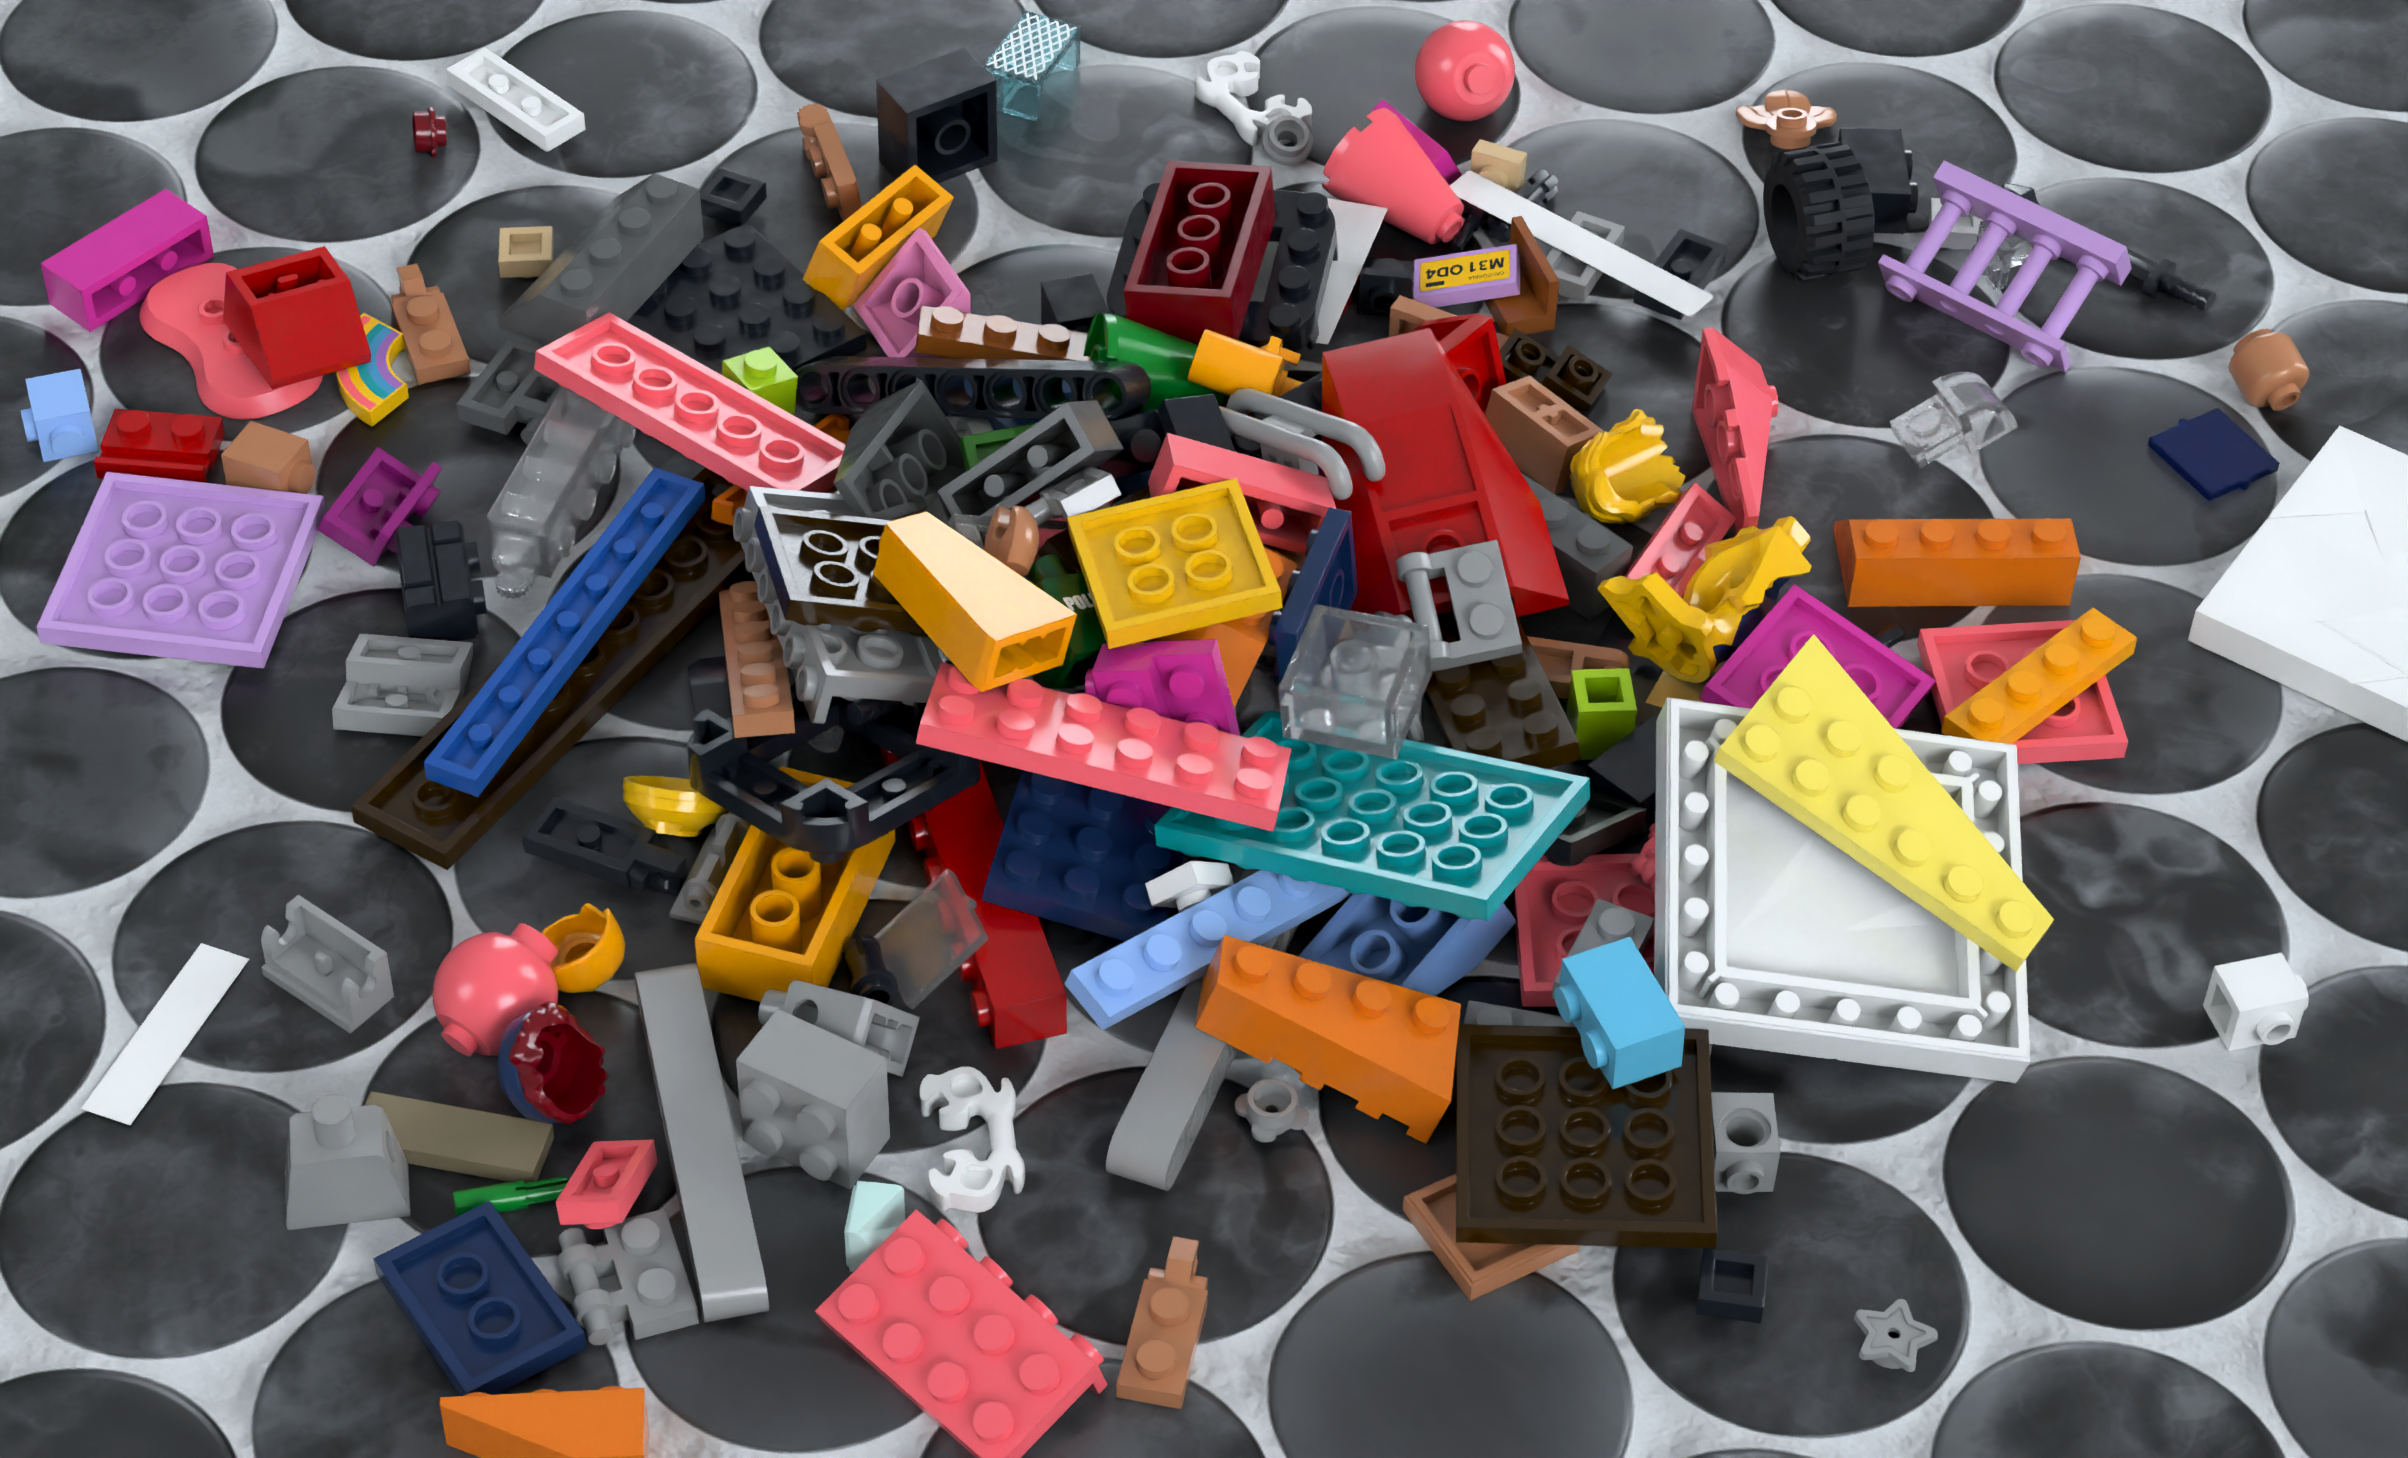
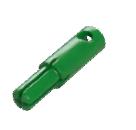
M566 1176L526 1183H524V1180L454 1191L453 1198L456 1217L489 1200L498 1213L526 1209L530 1204L557 1200L569 1179Z

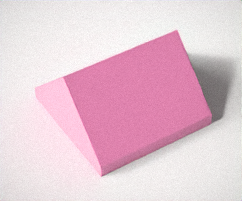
M918 227L853 304V307L888 357L947 358L915 352L921 305L935 308L949 306L961 312L971 313V296L966 286L928 233Z

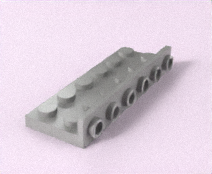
M749 486L744 507H738L735 512L733 521L734 539L741 543L745 553L746 569L748 572H752L757 584L758 600L766 606L770 617L771 633L777 635L783 649L784 665L791 669L796 682L797 698L799 701L804 702L811 722L825 723L832 696L842 697L849 701H857L862 698L902 701L903 704L913 706L914 702L927 703L940 663L942 662L930 637H917L908 632L881 629L875 632H863L851 626L830 624L804 626L784 618L754 527L759 506L855 516L841 494Z

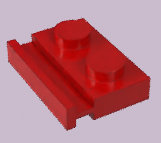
M114 409L100 445L101 454L99 457L96 456L94 460L97 478L104 479L106 472L207 483V472L213 468L225 435L222 417Z

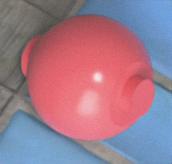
M1461 20L1439 27L1426 38L1417 54L1415 81L1422 99L1433 111L1450 120L1474 121L1490 115L1504 103L1514 83L1515 65L1508 44L1493 28L1480 22Z
M519 923L510 936L498 932L482 933L472 936L455 946L441 962L433 984V1006L437 1019L444 1028L441 1033L442 1038L456 1051L468 1057L474 1052L485 1056H498L502 1035L506 1026L513 1019L523 1013L536 1009L545 1002H558V984L550 967L551 962L558 955L555 945L536 929Z

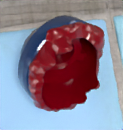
M548 1001L532 1011L521 1014L506 1026L498 1052L496 1066L498 1082L508 1100L526 1118L546 1123L571 1125L576 1120L584 1118L588 1112L593 1110V1105L606 1092L604 1083L609 1076L601 1068L605 1049L600 1044H597L584 1028L578 1025V1020L575 1016L570 1015L566 1008L558 1005L556 1002Z

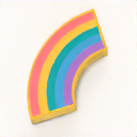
M363 313L360 317L371 351V361L336 371L341 397L347 407L359 419L373 427L409 398L407 383L399 379L392 370L396 357L405 348L403 333Z

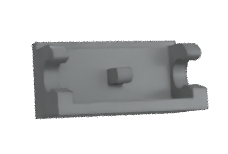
M297 895L286 904L285 918L288 920V927L281 937L278 931L269 925L265 926L261 937L266 963L261 967L263 976L351 1034L394 997L387 952L300 895Z

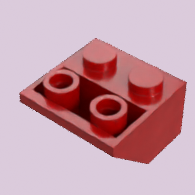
M325 246L226 272L223 321L272 390L371 361V351L350 279Z

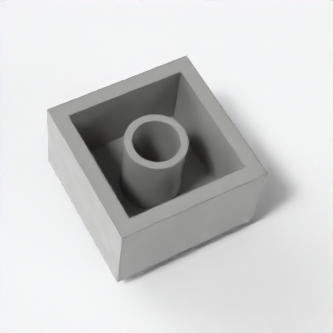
M777 1009L736 1059L743 1141L749 1143L755 1150L764 1155H775L803 1168L816 1179L830 1180L851 1190L890 1139L886 1057Z

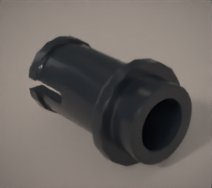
M860 935L865 954L860 955L855 939L851 938L842 948V958L847 965L852 980L849 987L850 994L874 999L891 1006L898 991V982L894 974L886 968L881 954L880 943L873 936Z

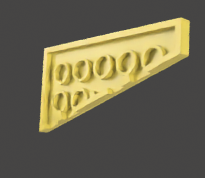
M1814 634L1718 749L1713 760L1714 762L2015 972L2018 971L2054 921L2053 917Z

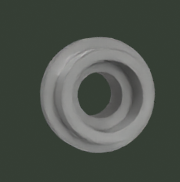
M1290 115L1281 116L1270 122L1262 136V148L1268 158L1275 163L1286 166L1303 162L1309 156L1313 144L1312 134L1307 125L1301 119ZM1287 139L1292 141L1295 146L1287 147L1278 141Z

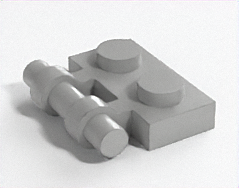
M666 1209L625 1218L622 1223L604 1228L603 1234L606 1245L598 1247L587 1244L584 1232L580 1228H569L559 1235L562 1252L559 1255L558 1262L564 1280L572 1283L576 1296L572 1301L575 1320L582 1328H585L591 1344L603 1345L611 1341L614 1337L612 1324L626 1320L630 1322L635 1340L699 1324L697 1305ZM615 1275L620 1290L608 1293L600 1288L599 1278Z

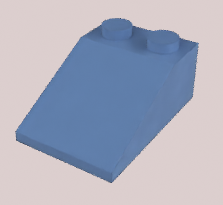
M1352 894L1298 957L1436 996L1477 968L1517 921L1504 903L1488 921L1479 919L1467 920L1453 913L1422 906L1410 907L1402 904L1400 901L1370 894Z

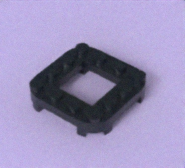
M1154 183L1146 187L1143 192V199L1136 204L1130 213L1108 288L1107 307L1109 313H1114L1126 318L1123 290L1160 183ZM1273 190L1276 219L1269 241L1279 242L1264 302L1250 301L1238 340L1260 348L1267 345L1271 336L1282 339V348L1297 352L1304 346L1312 350L1316 345L1315 342L1319 335L1318 317L1332 260L1338 261L1335 219L1328 206L1327 197L1321 193Z
M796 683L790 686L795 733L734 738L732 717L724 719L711 710L706 709L693 719L694 732L687 743L689 778L693 789L783 844L797 850L809 852L812 860L823 864L840 861L845 857L846 851L864 846L888 834L895 828L933 809L938 804L966 788L976 785L980 781L979 759L916 744L921 719L911 721L900 709L892 711V713L879 716V718L872 721H866L862 725L855 726L849 721L846 714L847 705L854 701L832 696L825 723H812L804 702L799 701L797 698ZM839 723L901 758L846 789L828 778L808 787L768 763L777 756L812 740L815 736Z

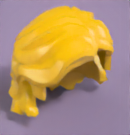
M1635 409L1626 420L1616 423L1609 432L1604 431L1595 434L1594 438L1589 440L1573 456L1570 464V484L1582 511L1601 522L1623 525L1627 522L1631 524L1637 523L1639 518L1647 516L1653 509L1660 507L1668 508L1670 504L1675 505L1683 495L1682 491L1678 490L1684 483L1685 475L1679 472L1680 467L1673 465L1675 463L1673 456L1661 455L1668 447L1665 441L1661 440L1664 432L1663 425H1655L1656 421L1653 417H1647L1643 410Z

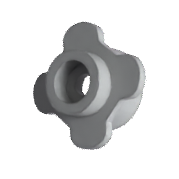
M1268 1078L1260 1080L1249 1089L1248 1093L1241 1094L1235 1102L1236 1113L1239 1116L1246 1117L1252 1126V1137L1260 1142H1272L1276 1139V1136L1283 1134L1289 1129L1301 1130L1306 1127L1309 1120L1307 1109L1297 1105L1298 1096L1294 1087L1281 1079Z

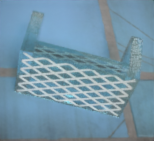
M1025 11L983 65L996 79L998 111L1037 121L1042 114V84L1056 66L1074 71L1080 64V26Z

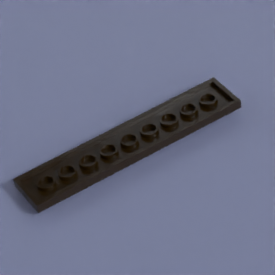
M706 467L692 479L704 483L705 501L479 797L426 779L424 761L499 665L351 805L354 823L448 870L719 602L720 591L730 589L733 584L738 583L748 573L745 565V553L741 543L734 539L733 526L711 519L713 500L734 484Z

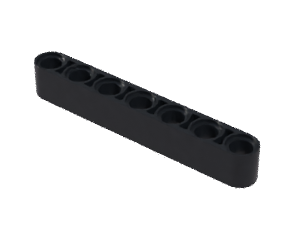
M834 356L801 366L794 372L798 376L796 405L806 412L822 414L863 415L871 404L915 383L916 377L923 381L946 417L1043 419L1067 402L1097 400L1106 418L1112 420L1139 410L1147 403L1151 395L1150 378L1145 370L1136 363L1124 361ZM821 376L827 383L828 393L822 387ZM869 377L874 382L876 389L875 394L871 391L869 387ZM965 378L972 386V397L965 390ZM1013 378L1021 386V399L1014 392ZM1062 380H1065L1071 388V400L1063 392ZM1112 380L1121 388V402L1113 394Z

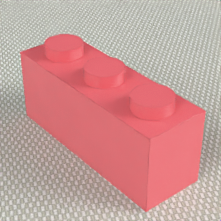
M1170 433L1166 434L1148 480L1152 498L1237 478L1262 544L1302 555L1306 553L1307 540L1311 530L1320 529L1329 507L1336 508L1327 477Z

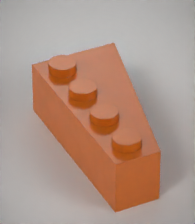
M1223 936L1202 979L1195 1023L1196 1028L1267 1064L1273 1059H1277L1291 1066L1301 1075L1300 1081L1320 1091L1323 1085L1326 1084L1358 1100L1355 1108L1377 1120L1383 1113L1409 1126L1406 1134L1427 1144L1451 1103L1461 1009L1460 1003L1230 936Z

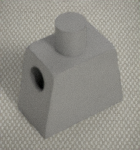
M799 980L791 982L788 992L775 989L766 991L758 1011L759 1022L762 1025H765L774 1012L779 1009L878 1053L887 1059V1073L900 1077L904 1075L920 1019L918 1016L874 999Z
M330 1094L319 1098L313 1104L311 1112L295 1113L289 1118L285 1166L287 1230L411 1216L408 1160L382 1107L377 1105L351 1107L349 1100L344 1096Z

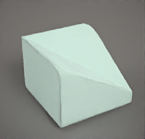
M857 1181V1184L853 1185L844 1231L846 1266L849 1267V1272H854L905 1221V1198L902 1186Z

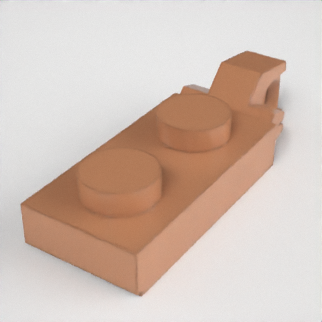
M417 263L396 268L400 281V294L391 295L393 320L397 330L403 333L405 352L417 384L420 385L471 373L467 352L444 293H440L438 285L425 287L424 279Z
M1173 1236L1167 1257L1166 1269L1150 1268L1148 1279H1144L1116 1384L1117 1398L1177 1409L1182 1408L1208 1304V1278L1195 1275L1198 1266L1197 1250L1199 1241Z

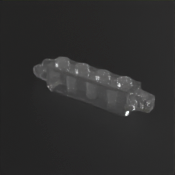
M564 387L559 391L487 514L492 543V561L494 568H497L499 575H496L497 579H495L497 593H500L501 597L505 596L506 599L512 598L514 600L516 597L520 598V596L526 595L525 593L529 592V587H532L538 575L551 578L561 558H567L570 555L575 542V534L583 520L588 521L591 518L598 492L603 484L611 482L616 469V460L623 448L628 449L632 445L635 437L636 427L612 413L602 410L598 405Z

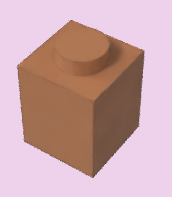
M250 421L221 454L226 485L307 494L315 480V467L312 465L308 439Z

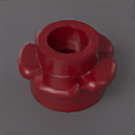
M428 107L427 111H413L412 126L415 153L431 152V157H435L437 154L436 148L447 145L445 116H435V110L432 107Z

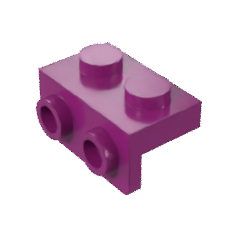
M377 447L324 515L317 530L374 567L387 549L394 554L397 553L394 535L397 529L413 526L408 523L413 514L415 513L419 517L424 518L441 492V490L433 485L442 467L432 462L421 476Z

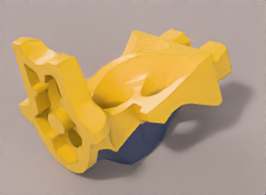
M1792 516L1777 519L1775 524L1767 529L1762 530L1755 526L1740 529L1733 538L1710 543L1705 546L1706 561L1689 581L1683 598L1657 572L1643 575L1639 579L1617 576L1603 580L1597 589L1634 634L1635 638L1628 646L1634 655L1650 659L1668 674L1682 681L1699 683L1705 681L1719 663L1727 661L1774 608L1780 588L1791 577L1802 576L1810 572L1812 565L1803 556L1802 552L1811 539L1799 522Z

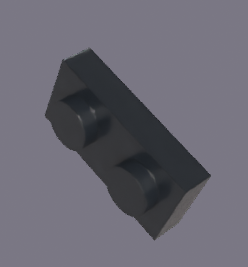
M1679 229L1653 265L1704 290L1724 264L1727 246ZM1635 289L1633 303L1678 320H1682L1685 316L1679 311Z

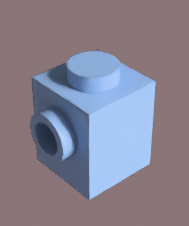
M81 369L25 379L31 408L20 410L27 442L39 440L43 462L99 452Z

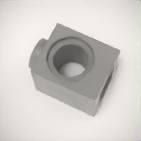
M1711 1092L1716 1192H1734L1738 1194L1773 1192L1780 1158L1773 1093Z

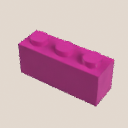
M164 189L40 264L49 304L91 332L145 299L150 289L162 279L186 268L201 265L214 257L207 216L168 189Z

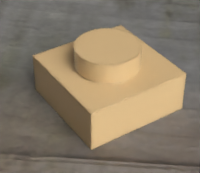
M1479 139L1472 150L1470 171L1515 192L1525 181L1527 153Z
M552 226L500 228L498 259L500 278L539 277L554 262Z

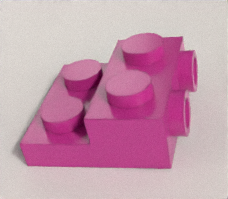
M1217 639L1138 642L1109 649L1107 644H1102L1094 667L1089 668L1086 672L1085 692L1098 698L1101 702L1130 709L1146 708L1162 717L1186 723L1202 722L1212 725L1218 731L1240 736Z

